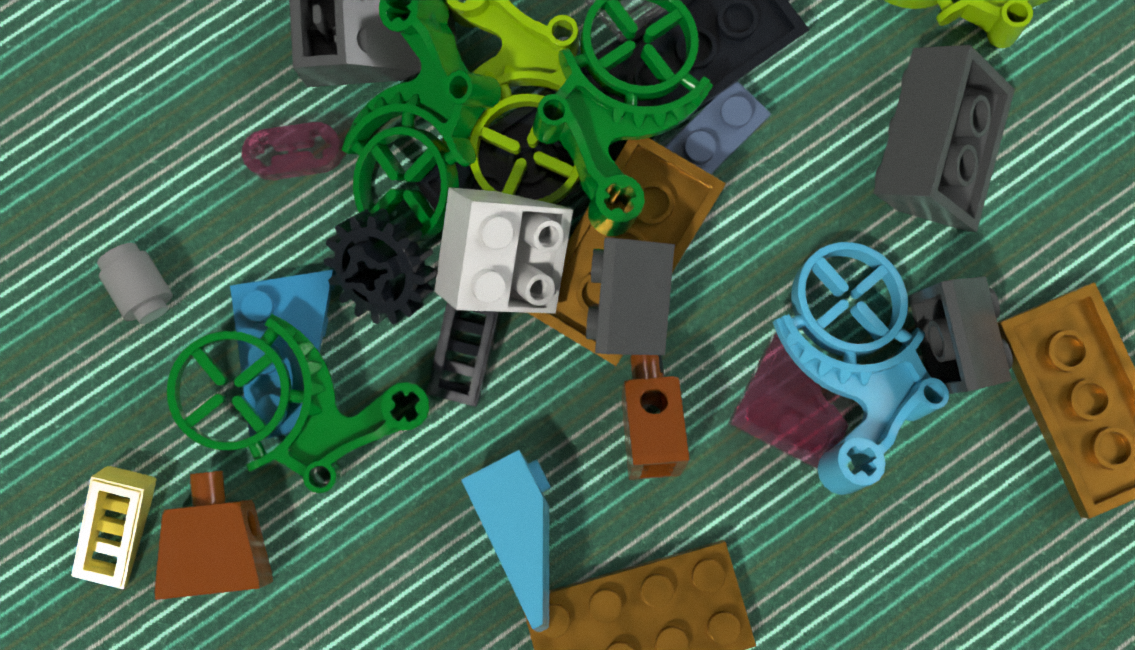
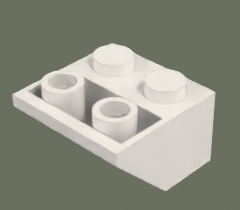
M449 187L434 292L456 310L556 314L573 209L497 191Z

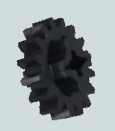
M383 208L373 214L368 209L362 210L335 227L337 234L326 241V245L334 253L324 258V264L335 268L336 274L328 279L330 285H341L344 291L339 297L341 303L347 302L350 299L356 303V316L360 317L365 312L371 311L373 323L379 324L388 317L392 324H396L404 317H410L424 306L423 301L432 295L434 291L426 282L437 275V270L425 265V259L431 256L433 251L432 248L420 249L417 244L423 234L420 229L409 234L405 230L406 217L401 215L389 222L387 209Z

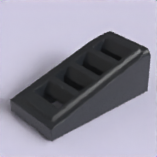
M447 303L426 394L477 407L503 312L472 311L487 315L485 323L460 317L461 310H456ZM456 330L482 336L480 344L455 338ZM450 351L477 357L476 364L450 359ZM445 370L472 377L471 385L443 379Z

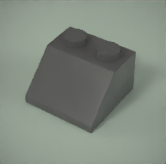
M986 276L943 281L908 296L915 327L925 332V336L920 343L925 369L931 378H937L946 385L949 394L973 391L1012 381L1009 371L1013 365L1011 349L1008 343L1001 339L997 318L1000 314L999 300L995 291L988 287Z

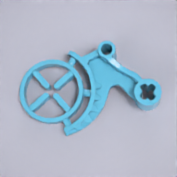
M838 242L819 249L800 267L795 275L791 290V303L795 317L791 318L789 314L775 319L773 325L786 352L809 378L835 394L853 399L862 407L864 413L862 421L838 444L822 455L817 468L819 479L824 487L832 493L846 495L879 481L885 470L884 453L894 444L905 420H918L944 407L949 399V391L941 380L931 378L916 352L925 336V332L920 328H916L912 333H909L902 328L907 317L908 297L904 282L897 269L881 253L868 246L853 242ZM835 256L850 257L867 264L874 270L851 290L850 296L853 299H858L881 278L886 284L892 301V316L888 328L864 302L860 301L850 309L852 316L875 341L864 344L849 343L835 338L824 330L826 326L849 307V303L845 299L836 303L817 321L811 314L806 299V281L810 270L836 297L842 296L849 289L848 284L825 260L826 258ZM801 328L822 349L843 356V362L817 350L801 335L798 329ZM894 338L902 343L898 352L891 359L875 364H857V357L879 350ZM850 461L855 467L852 471L847 467Z

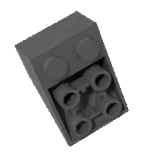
M289 0L293 69L306 87L414 80L419 75L421 62L401 33L391 31L383 25L379 16L380 0ZM449 12L447 25L452 31L456 42L455 21Z

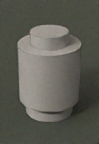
M126 243L109 250L98 259L97 265L101 270L99 279L125 321L138 320L139 324H145L161 317L168 311L166 303L171 300L173 294L146 251H140L135 243Z

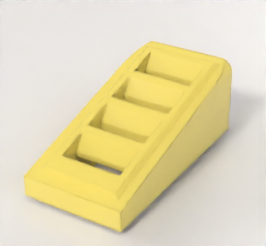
M112 466L104 467L91 476L73 565V577L121 589L128 585L152 503L157 480L155 477ZM110 510L126 514V521L105 516V512ZM99 532L121 536L122 541L117 542L98 537ZM94 551L118 557L117 564L93 559Z

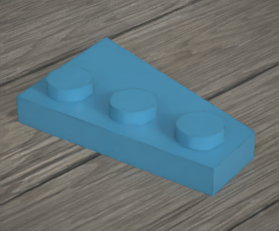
M335 270L231 285L230 290L236 332H243L261 338L268 328L265 325L267 319L271 314H274L300 330L320 352L322 339L326 335L329 318L327 317L331 291L335 287V285L329 284L328 279L336 274ZM279 335L272 344V347L279 353L287 366L292 389L304 390L299 362L288 343ZM237 340L242 373L265 355V353L248 342ZM274 364L243 387L245 399L266 424L273 418L281 396L280 379ZM290 403L285 418L278 428L266 439L288 436L299 417L302 404ZM248 423L249 436L251 437L257 433Z

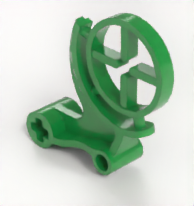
M380 0L379 16L383 25L391 31L401 33L420 59L421 70L414 80L387 88L369 101L353 121L341 149L347 154H357L359 156L353 175V194L358 212L368 209L373 214L383 208L387 209L389 215L405 199L423 225L420 229L423 234L418 242H422L432 238L443 229L449 187L459 188L458 172L455 163L458 162L461 166L467 167L476 161L475 150L468 138L485 108H492L499 102L501 87L495 78L471 73L464 65L456 46L455 37L447 25L449 10L445 0ZM402 115V127L385 129L372 137L365 145L368 138L382 124ZM415 115L424 118L439 131L450 151L434 134L415 128ZM411 136L421 141L427 149L405 171L388 148V145L401 137ZM376 161H378L391 180H406L407 182H420L437 164L440 172L441 192L435 212L418 190L390 189L374 205L371 179Z
M596 0L590 7L582 27L580 37L581 54L573 56L568 48L559 51V62L566 78L565 83L556 94L543 97L538 104L533 123V134L542 143L552 144L560 141L568 151L577 169L581 187L591 200L588 207L589 221L593 228L606 236H619L627 232L641 213L645 203L644 192L640 184L634 178L621 172L610 157L608 147L613 142L619 140L650 138L673 129L696 111L713 87L708 78L703 76L701 81H698L689 73L697 56L699 39L695 21L690 11L680 0H645L661 6L669 14L649 26L643 36L645 43H651L678 24L680 25L686 41V58L683 67L677 74L672 72L651 44H646L640 56L660 82L659 84L649 86L633 85L611 75L608 72L632 55L635 43L631 40L634 39L638 26L619 2L623 0ZM605 10L628 41L598 60L591 43V27L597 16ZM586 67L592 78L602 88L618 97L624 98V103L612 99L598 90L584 76L580 68ZM680 84L690 91L685 96L671 103L659 106H637V101H647L663 97L675 90ZM608 201L612 204L621 201L625 208L622 210L618 207L611 211L607 208L606 204Z
M271 314L267 319L265 325L268 328L261 338L243 332L221 331L197 339L178 356L171 368L167 382V402L171 415L178 427L190 439L200 445L216 450H238L249 447L255 460L246 464L249 472L276 460L301 475L305 486L314 493L327 492L337 484L341 471L336 461L342 456L384 436L401 430H413L424 422L430 409L429 398L426 392L416 384L403 382L391 386L354 417L343 415L336 405V395L331 373L318 349L300 330L274 314ZM279 335L288 343L299 362L304 390L292 389L287 366L279 353L272 347V344ZM225 340L248 342L265 353V355L234 379L236 387H245L272 364H274L278 372L281 385L279 405L268 424L260 417L245 397L240 395L232 398V404L257 433L240 441L217 440L195 428L226 402L224 394H215L188 417L184 413L180 400L181 378L192 358L199 363L215 384L223 386L228 383V377L204 350L205 347L213 343ZM401 391L406 397L413 392L420 399L415 406L416 412L419 415L409 421L406 415L399 420L392 412L397 406L393 397ZM290 403H301L302 408L293 429L282 443L267 454L261 441L278 428L286 416ZM317 466H323L329 470L331 475L329 483L317 481L314 475Z

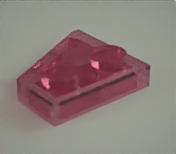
M776 333L771 336L728 422L734 428L817 471L819 459L826 451L832 449L843 439L849 426L836 407L830 404L823 396L821 387L794 363Z

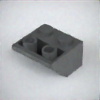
M605 237L604 249L593 250L591 283H601L599 304L589 305L586 339L596 340L595 353L665 355L675 244Z

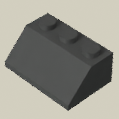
M971 45L913 48L908 68L902 76V90L895 116L892 117L889 123V138L882 163L877 168L875 174L873 194L899 212L967 232H977L1015 89Z

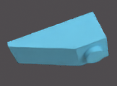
M517 450L465 477L461 481L532 629L540 633L549 628V504L543 492L550 489L551 486L538 460L536 459L528 463L520 450Z

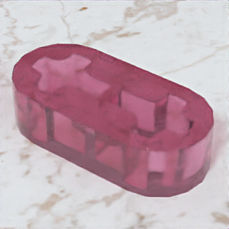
M309 122L253 132L246 138L242 146L241 156L244 164L257 177L264 180H280L331 171L340 164L344 151L341 149L343 144L340 137L329 125L322 122ZM319 136L323 138L326 144L331 145L330 148L323 150V158L316 159L310 151L298 152V149L313 147L315 144L314 138ZM270 144L278 152L288 151V154L272 157L271 166L268 167L259 159H256L257 155L264 153V145Z

